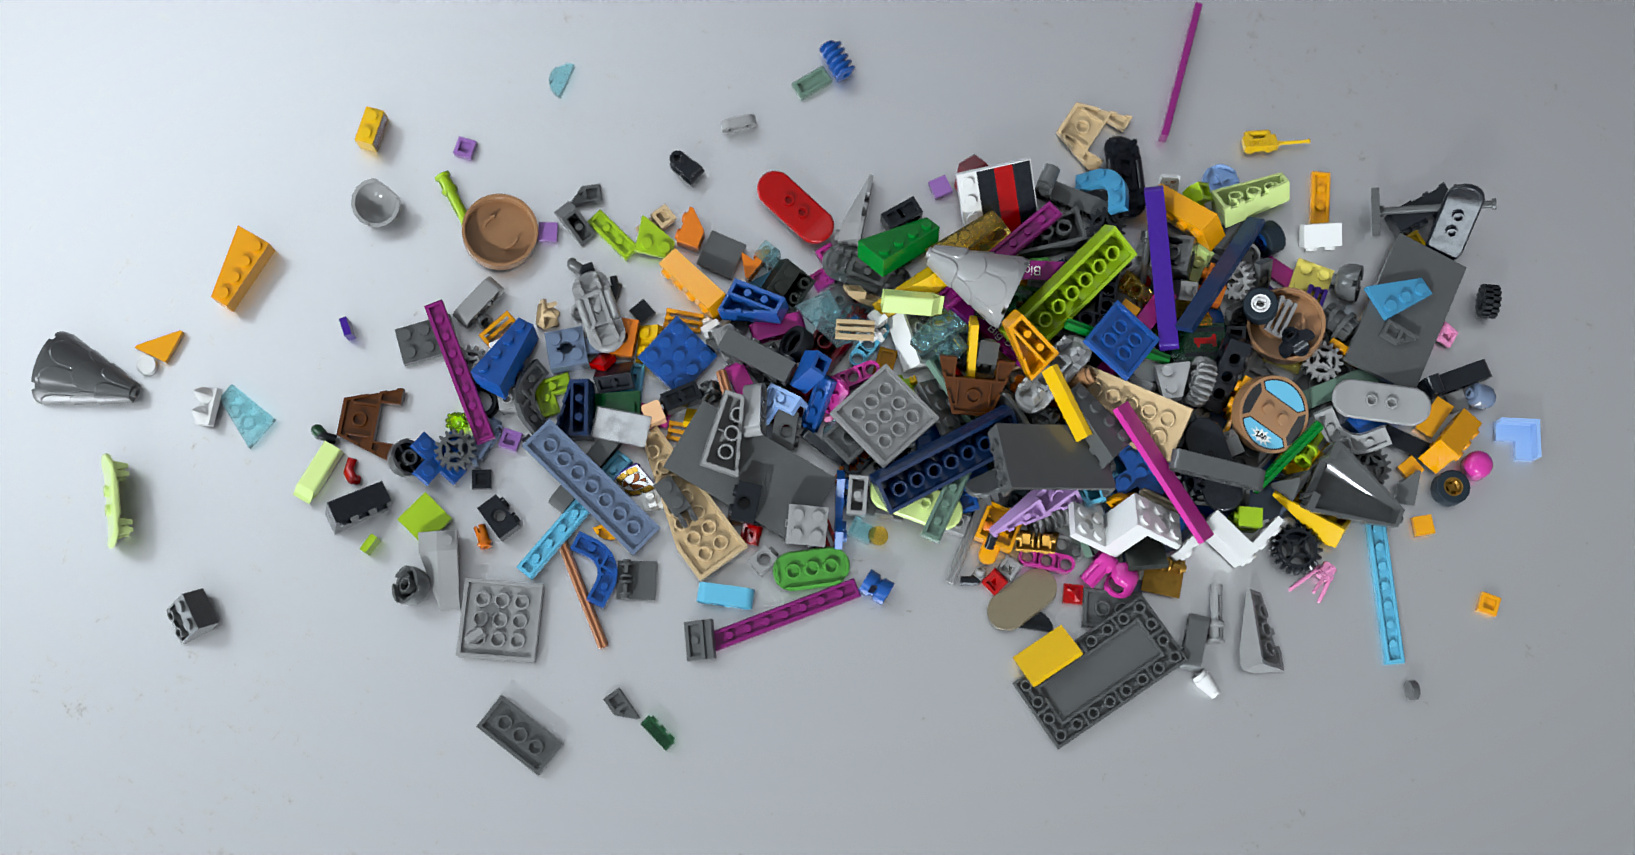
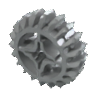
M1196 356L1191 361L1184 389V404H1187V406L1200 408L1209 400L1216 382V372L1218 370L1214 360L1205 356Z

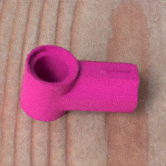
M1100 550L1094 556L1093 562L1080 575V578L1092 588L1119 563L1118 559Z

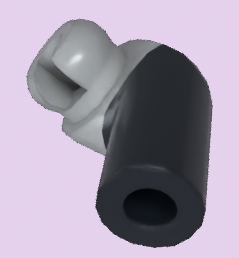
M979 565L971 576H960V585H979L986 577V568Z

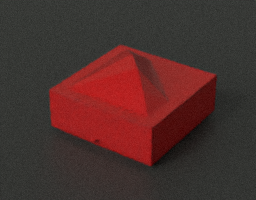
M600 353L589 363L590 368L606 371L616 362V357L612 354Z
M743 523L740 536L746 544L758 546L763 527Z
M994 568L981 583L995 596L1009 580Z
M1064 583L1062 604L1082 605L1083 585Z

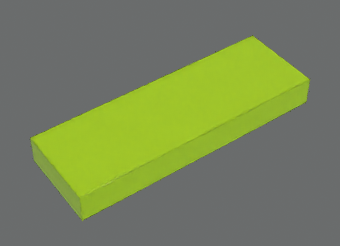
M601 209L587 221L590 227L625 261L636 253L634 252L635 242Z

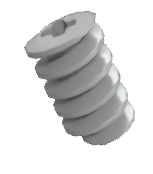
M1067 509L1051 512L1050 516L1028 524V532H1031V536L1034 532L1035 537H1037L1038 533L1042 535L1044 532L1049 533L1051 530L1055 531L1057 528H1063L1064 525L1069 526V512Z

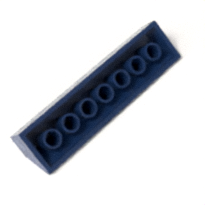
M1003 404L890 463L885 468L869 474L873 487L889 514L897 512L993 461L994 457L990 450L991 444L988 432L996 423L1019 424L1013 409Z

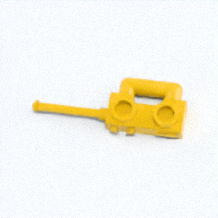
M1268 129L1245 131L1241 140L1244 153L1248 154L1258 151L1269 153L1277 150L1278 146L1309 144L1311 142L1309 138L1305 140L1277 141L1276 134H1271V131Z

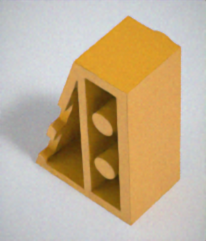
M1014 309L1001 322L1024 374L1031 381L1060 354L1017 309Z
M1464 408L1452 418L1440 432V436L1436 441H1433L1429 445L1430 448L1421 454L1418 459L1435 474L1438 473L1452 460L1457 461L1464 454L1462 450H1466L1472 443L1470 439L1473 440L1480 433L1478 429L1482 422Z

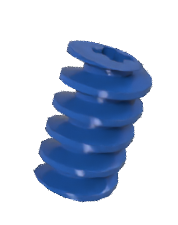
M830 40L825 42L819 48V51L822 53V57L826 59L829 69L833 71L832 73L836 77V81L840 82L852 74L855 66H849L852 60H846L849 56L847 53L842 54L845 48L840 47L842 45L841 41L835 42Z

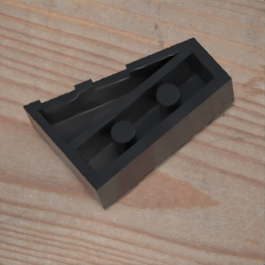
M1443 182L1430 193L1427 191L1422 194V197L1413 201L1410 200L1401 206L1441 204L1449 189ZM1438 212L1386 215L1383 219L1394 237L1399 233L1406 236L1413 231V228L1418 227L1420 229L1426 226L1429 220H1435Z
M380 481L327 502L325 515L334 534H337L377 513L381 514L388 511L392 501L383 482Z

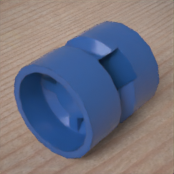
M871 569L858 591L866 596L872 595V600L882 605L895 583L887 578L881 579V574Z

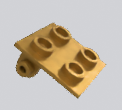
M1020 530V533L1016 535L1017 544L1015 550L1025 553L1041 552L1042 554H1055L1059 533L1044 532L1042 535L1038 533V536L1035 537L1034 532L1031 536V532H1028V530Z
M1167 557L1168 568L1144 570L1141 591L1180 598L1183 574L1187 569V565H1185L1186 560L1182 561L1179 559L1174 562L1170 557Z

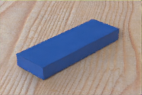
M825 375L814 386L807 403L808 407L802 416V426L813 433H817L837 384V381Z

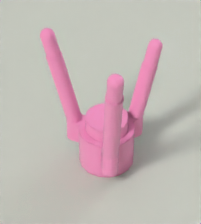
M1324 561L1322 565L1314 567L1313 571L1307 573L1289 588V591L1298 587L1317 572L1316 576L1320 580L1312 590V593L1315 594L1323 582H1326L1318 598V603H1321L1330 583L1334 579L1333 575L1337 572V569L1331 563Z

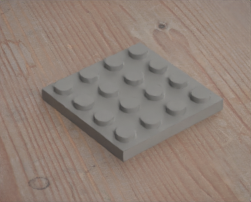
M887 364L882 366L830 412V415L882 468L892 463L940 418Z
M465 578L456 656L536 663L544 584ZM479 627L484 628L487 633L486 637L474 645L466 643L464 637L470 630Z

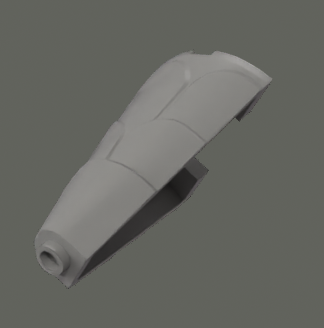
M935 245L933 248L929 247L925 256L928 258L926 265L968 305H971L990 325L999 328L1030 262L1029 259L1021 256L995 254L994 252L976 251L965 247Z

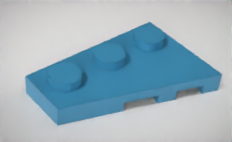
M1423 278L1366 286L1364 288V291L1384 321L1432 294Z

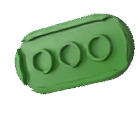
M833 546L790 551L776 559L773 565V577L781 588L788 591L834 586L841 583L848 575L850 561L842 550L834 549Z

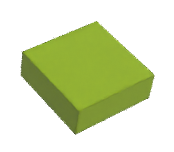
M371 533L360 547V550L370 556L381 542V539Z

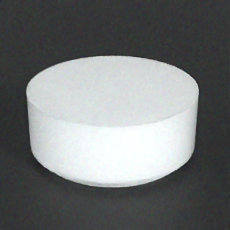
M143 356L137 361L136 367L141 374L149 376L156 372L158 364L151 356Z

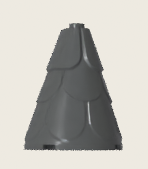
M64 331L55 333V338L48 339L43 345L35 361L31 382L35 383V389L31 390L33 398L36 402L45 405L134 403L135 398L140 394L141 386L119 366L109 362L99 352L90 348L74 334Z
M1338 440L1330 443L1322 451L1325 454L1319 459L1316 458L1309 469L1311 474L1299 493V499L1302 500L1299 504L1300 507L1311 513L1359 521L1361 524L1387 528L1400 526L1405 511L1400 503L1383 484L1376 480L1371 472L1359 462L1344 444Z

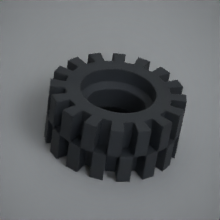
M1480 285L1476 295L1477 299L1475 300V312L1478 318L1495 319L1500 312L1499 307H1501L1500 301L1502 300V291L1499 285Z

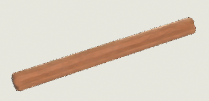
M566 540L559 549L596 644L599 649H603L608 646L607 639L593 604L586 600L588 591L569 543Z

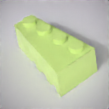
M1281 172L1212 190L1213 201H1211V208L1213 212L1218 214L1219 220L1225 228L1246 220L1247 217H1253L1289 201V180Z

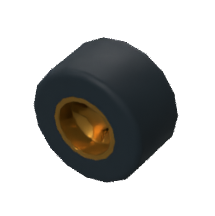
M1447 470L1433 479L1430 487L1431 495L1440 505L1447 507L1455 506L1468 497L1470 493L1469 480L1460 471Z

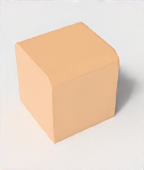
M654 400L641 406L643 415L651 417L649 429L667 422L659 400Z

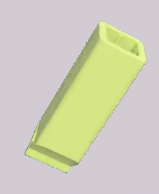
M883 289L880 306L882 312L934 316L942 314L944 296L930 292Z
M324 441L297 483L293 495L310 504L317 497L344 452Z

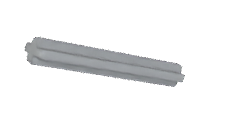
M978 498L980 509L973 511L965 535L960 542L945 582L951 585L956 583L987 504L982 498Z

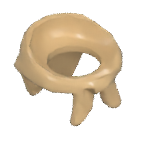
M546 299L540 300L536 313L537 327L545 330L559 326L557 318L560 315V311L553 308L557 305V301L547 303Z

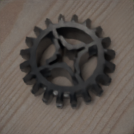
M1294 523L1293 527L1291 524H1287L1285 528L1282 527L1274 536L1275 538L1270 539V542L1274 544L1269 547V550L1274 551L1270 557H1276L1277 560L1273 562L1274 565L1281 564L1279 570L1286 568V574H1290L1293 571L1294 576H1297L1299 572L1304 575L1306 570L1311 572L1313 571L1312 566L1316 567L1319 565L1316 560L1322 559V556L1317 554L1323 552L1322 548H1318L1322 541L1316 542L1315 538L1318 537V534L1312 535L1313 529L1306 531V525H1301L1299 528L1298 523ZM1295 534L1301 536V538L1294 541L1286 538V536ZM1306 542L1309 545L1310 554L1305 548ZM1282 543L1287 551L1286 556L1282 552ZM1298 545L1299 552L1293 554V547ZM1297 557L1306 562L1304 564H1294L1290 561Z

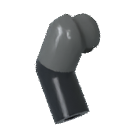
M570 258L567 261L568 269L577 275L595 271L592 262L581 264L575 258Z

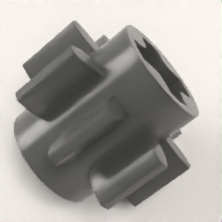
M711 379L710 381L705 380L700 384L702 388L699 390L703 396L702 400L716 403L721 399L720 395L722 392L719 382Z

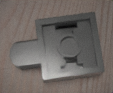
M1168 233L1172 278L1189 280L1198 247L1196 238L1194 236ZM1140 243L1136 248V253L1139 261H1141L1142 259V243ZM1150 255V257H1149V263H1150L1149 267H1150V270H1151V273H1152L1151 255Z

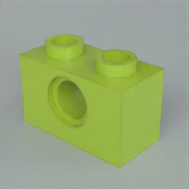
M1239 506L1228 515V520L1242 533H1255L1263 527V508Z

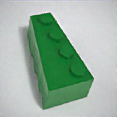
M926 217L858 240V258L884 277L924 253L929 247L937 245L940 227Z

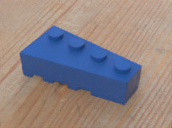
M518 318L471 370V374L478 386L505 400L507 399L510 387L514 386L518 372L522 371L525 359L529 358L539 339L533 324Z

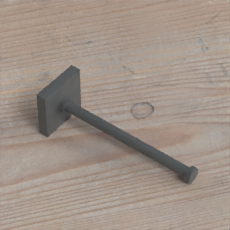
M1379 187L1371 188L1372 236L1380 235V217H1384V215L1438 212L1441 204L1384 207L1380 206ZM1496 198L1484 201L1482 209L1492 208V210H1496Z

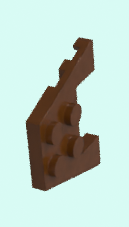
M939 354L952 414L982 416L994 410L1016 362L997 359L995 379L955 375L957 355Z
M397 388V390L380 391V393L345 397L336 435L388 461V452L394 444L375 441L382 404L402 406L405 389Z

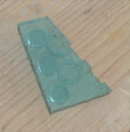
M830 290L795 306L796 310L836 348L854 341L835 339L836 319H844ZM839 331V333L852 334L848 331Z
M943 307L942 314L929 316L926 324L922 325L910 340V345L924 356L964 331L967 324L951 309L947 311Z
M233 384L221 395L220 401L248 448L251 449L273 425L276 419Z

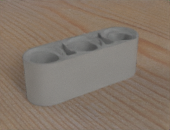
M491 276L487 277L455 309L453 316L467 329L477 322L479 315L484 314L502 296L505 289Z
M765 383L744 385L742 433L745 438L764 436L767 423Z

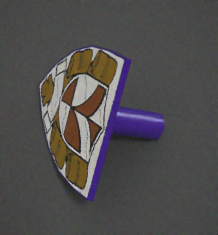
M635 463L622 470L614 479V482L628 496H638L655 490L653 487L655 483L641 468L639 463Z

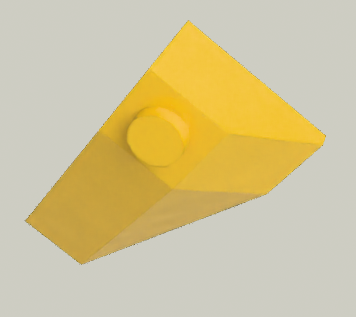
M926 267L894 290L938 294L947 285L929 267ZM880 298L875 303H873L872 306L881 315H883L885 312H882ZM885 313V315H886L888 318H890V317H892L893 315L897 314V313Z
M1276 490L1272 495L1298 521L1306 525L1308 530L1313 529L1312 534H1318L1317 539L1327 546L1336 548L1352 520L1339 519L1335 516L1311 513L1301 508L1299 504L1302 500L1299 499V493L1293 501Z

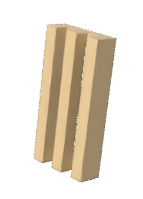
M836 319L835 339L874 341L875 321ZM839 331L870 333V335L839 333Z

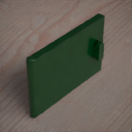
M641 391L595 393L594 428L599 408L641 415Z

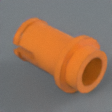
M479 524L478 527L475 526L473 529L478 540L477 546L481 550L492 547V539H489L486 525Z

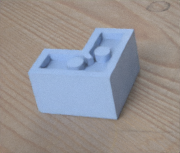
M770 383L767 388L766 424H770L778 409L794 416L800 406L807 409L808 404L802 397Z
M1502 417L1493 422L1494 441L1513 442L1514 461H1534L1542 456L1540 419Z

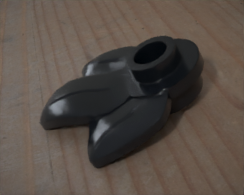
M1287 327L1282 332L1283 342L1279 345L1280 355L1283 358L1289 357L1292 353L1296 356L1307 355L1310 350L1308 341L1315 337L1314 333L1309 329L1298 330L1295 327Z

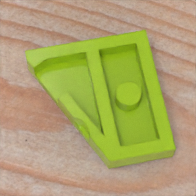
M642 216L634 252L664 259L674 249L675 241L647 217Z

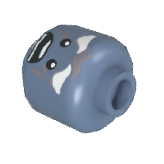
M1474 383L1465 392L1469 406L1477 409L1486 410L1492 407L1496 401L1494 389L1485 384Z

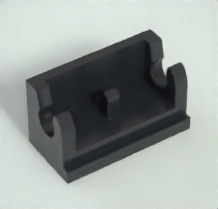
M633 361L613 364L606 371L595 370L593 380L598 394L635 389L637 374H633Z
M694 380L660 394L659 402L660 405L663 404V412L665 417L699 404L703 396Z

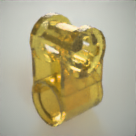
M1127 269L1125 271L1126 274L1118 282V287L1141 303L1148 302L1152 297L1151 289L1136 274Z

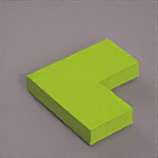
M569 372L546 378L538 385L535 396L540 412L545 419L560 414V407L556 396L565 394L571 379Z

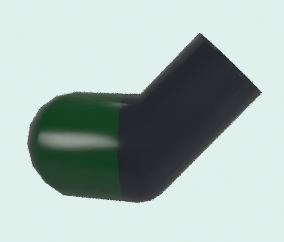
M315 424L311 427V434L317 440L335 444L337 435L328 433L320 424Z

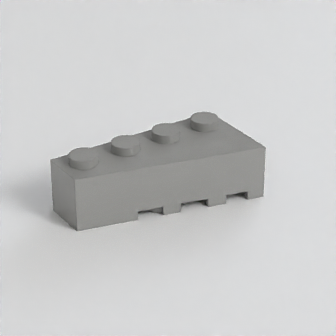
M729 390L723 392L699 463L700 466L735 478L739 475L744 409L743 395Z

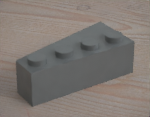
M728 328L717 347L719 353L740 365L746 363V367L756 374L762 372L768 381L773 384L779 382L783 385V389L789 391L791 388L790 383L797 369V365L794 362L795 359L786 354L784 356L778 354V350L771 346L765 347L761 345V342L754 337H751V339L745 337V334L738 329L733 331Z

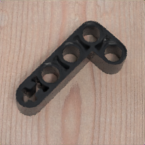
M1119 273L1097 294L1095 312L1082 311L1077 321L1087 322V325L1095 327L1113 303L1117 301Z
M1485 359L1440 375L1436 373L1428 376L1418 383L1417 388L1425 392L1429 399L1432 400L1437 398V396L1440 397L1474 383L1485 381L1493 376Z

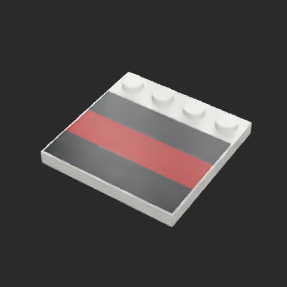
M1029 157L955 173L967 246L977 245L979 242L985 243L1003 239L1038 211Z

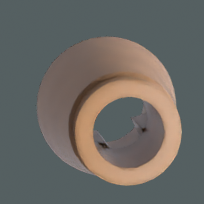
M1092 367L1082 368L1068 383L1069 388L1072 389L1079 382L1083 386L1093 385L1097 381L1094 369Z

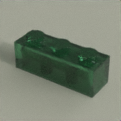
M649 715L640 724L667 751L676 743L674 741L675 738L665 732L667 729L662 724L659 725L657 723L658 720L654 716L651 717Z

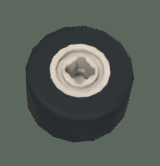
M1254 288L1244 297V316L1253 324H1267L1277 315L1278 298L1274 292L1267 288Z

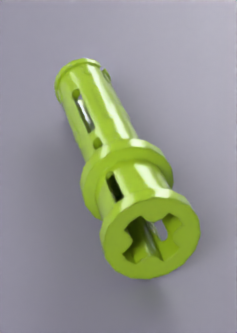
M441 172L434 179L436 182H439L442 194L450 201L462 226L467 210L458 195L457 185L450 178V172Z
M1322 432L1294 458L1298 466L1302 468H1309L1311 466L1312 458L1318 454V446L1324 438Z

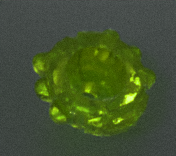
M465 412L447 414L448 418L445 419V422H447L446 428H449L450 431L455 429L459 433L460 430L468 427Z

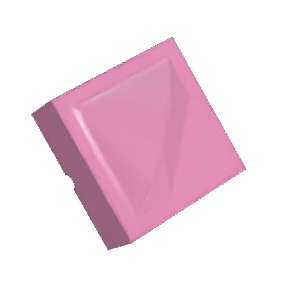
M1444 322L1437 341L1445 348H1450L1459 332L1450 324Z

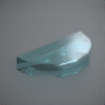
M565 63V65H561L558 68L555 67L550 73V89L560 99L574 71V64Z

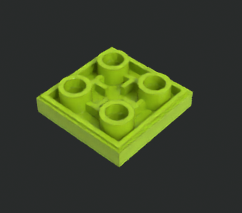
M425 492L397 520L418 540L419 532L442 531L453 519Z

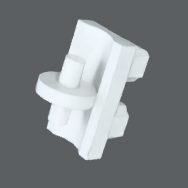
M874 309L867 315L869 320L875 321L874 341H871V343L876 340L882 343L885 340L883 334L887 332L883 326L887 324L888 317L885 313L881 315ZM858 332V333H856V334L870 335V333H866V332Z

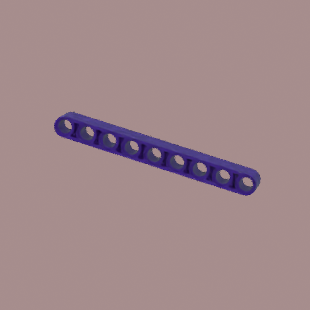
M1163 185L1144 187L1158 337L1160 338L1159 348L1160 351L1179 349L1178 330L1175 327L1177 319Z

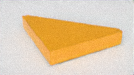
M179 330L138 344L135 348L168 364L184 332Z

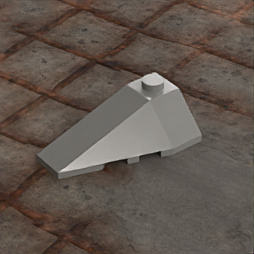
M1247 589L1239 649L1240 665L1242 670L1251 673L1284 671L1280 647L1275 646L1272 637L1275 634L1274 629L1270 628L1266 619L1269 615L1262 594L1252 589Z

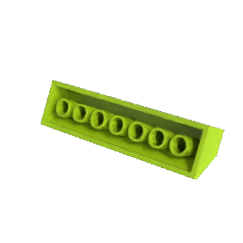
M1105 224L1018 311L1049 342L1064 327L1067 318L1072 319L1137 253L1116 226ZM1002 325L998 331L1011 344Z

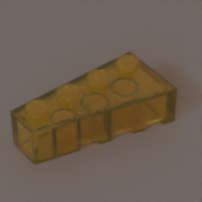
M991 210L930 247L944 245L989 252L1011 232L1003 220Z

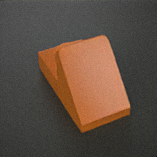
M766 246L755 253L754 260L742 252L746 283H750L772 256L771 250Z

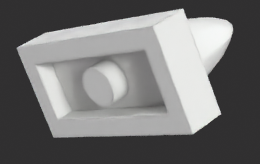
M200 387L193 391L200 401L199 406L191 410L196 419L195 424L214 427L222 389Z

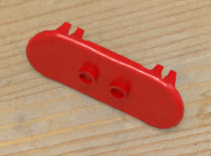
M770 171L762 175L757 184L759 199L807 243L818 244L826 241L834 231L832 216L788 175L780 171Z

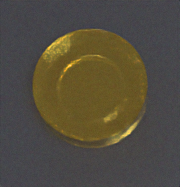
M882 526L872 527L868 532V540L873 545H883L888 540V532Z

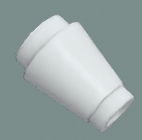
M1203 668L1193 675L1194 684L1211 698L1216 697L1221 692L1209 671Z

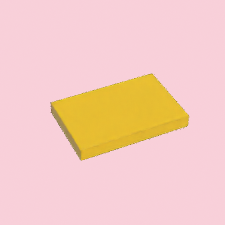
M972 315L969 317L965 368L966 376L975 377L979 332L977 316Z
M1060 625L1012 658L1032 686L1035 687L1082 656L1083 653L1064 627Z

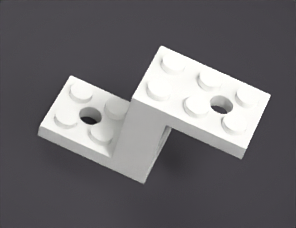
M1136 493L1104 515L1074 501L1068 505L1070 537L1113 557H1117L1146 536L1174 549L1182 547L1179 514Z
M1217 510L1205 518V521L1214 533L1206 541L1234 568L1239 565L1243 567L1256 557L1254 553L1262 550L1269 543L1267 539L1275 536L1282 529L1280 525L1284 520L1280 516L1271 519L1249 540ZM1191 533L1183 541L1182 547L1176 549L1169 556L1174 562L1179 559L1183 561L1195 551L1193 547L1199 544Z

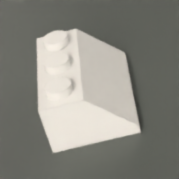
M897 313L887 319L889 331L904 372H916L926 369L928 367L925 362L935 355L941 354L928 316Z

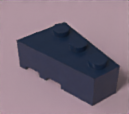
M590 379L569 380L560 414L556 418V425L572 441L594 440L595 383Z

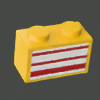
M366 106L354 139L360 148L378 152L389 121L383 110Z

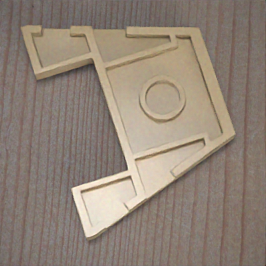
M1076 102L1056 134L1088 171L1099 169L1104 160L1088 150L1105 124L1108 123L1119 131L1124 132L1133 117L1130 115H1120L1114 111L1100 110L1098 107Z

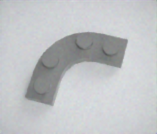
M1332 405L1313 413L1316 421H1319L1324 426L1321 432L1329 443L1338 440L1352 454L1370 453L1392 444L1385 425L1362 433H1352L1344 429L1339 423Z

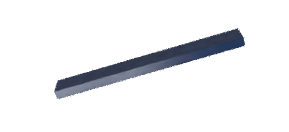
M1246 218L1176 323L1175 327L1177 330L1190 333L1195 332L1265 226V219Z

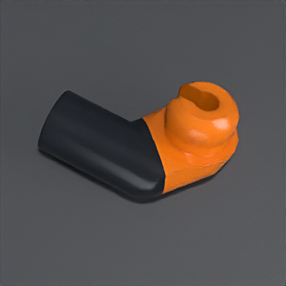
M986 520L983 525V530L989 531L988 529L991 526H993L995 522H990ZM990 531L988 532L984 545L986 549H994L998 534L997 537H994Z

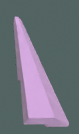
M1031 490L988 530L994 537H997L998 533L1006 530L1009 532L1013 531L1014 527L1018 525H1028L1050 516L1051 512L1059 509H1068V505L1073 501L1081 504L1083 500L1078 490Z

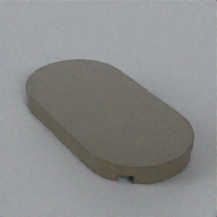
M1037 568L1025 572L990 600L987 607L990 623L999 630L1013 631L1019 628L1055 599L1057 594L1056 579L1050 572L1044 569Z

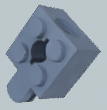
M582 326L544 333L550 370L553 375L590 368L589 355L602 353L591 346Z

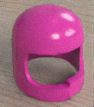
M1473 451L1462 459L1460 464L1461 473L1469 480H1481L1492 471V458L1484 451Z
M1126 562L1115 565L1111 574L1104 582V590L1109 595L1119 599L1130 596L1139 580L1138 570L1129 571ZM1110 578L1124 588L1123 592L1116 593L1109 586Z

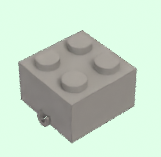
M789 504L788 519L785 521V527H787L785 543L825 547L826 531H828L829 524L827 523L829 508Z

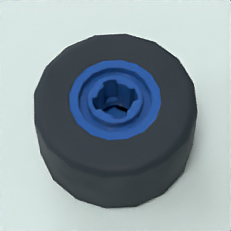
M1273 220L1265 221V226L1253 242L1263 257H1269L1282 251L1286 245V238L1282 228Z

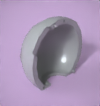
M372 178L363 181L356 187L352 194L351 206L354 215L360 222L367 226L380 227L389 224L395 219L400 210V197L382 182Z

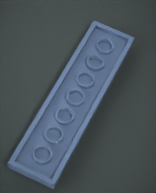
M550 418L522 445L632 555L661 528Z

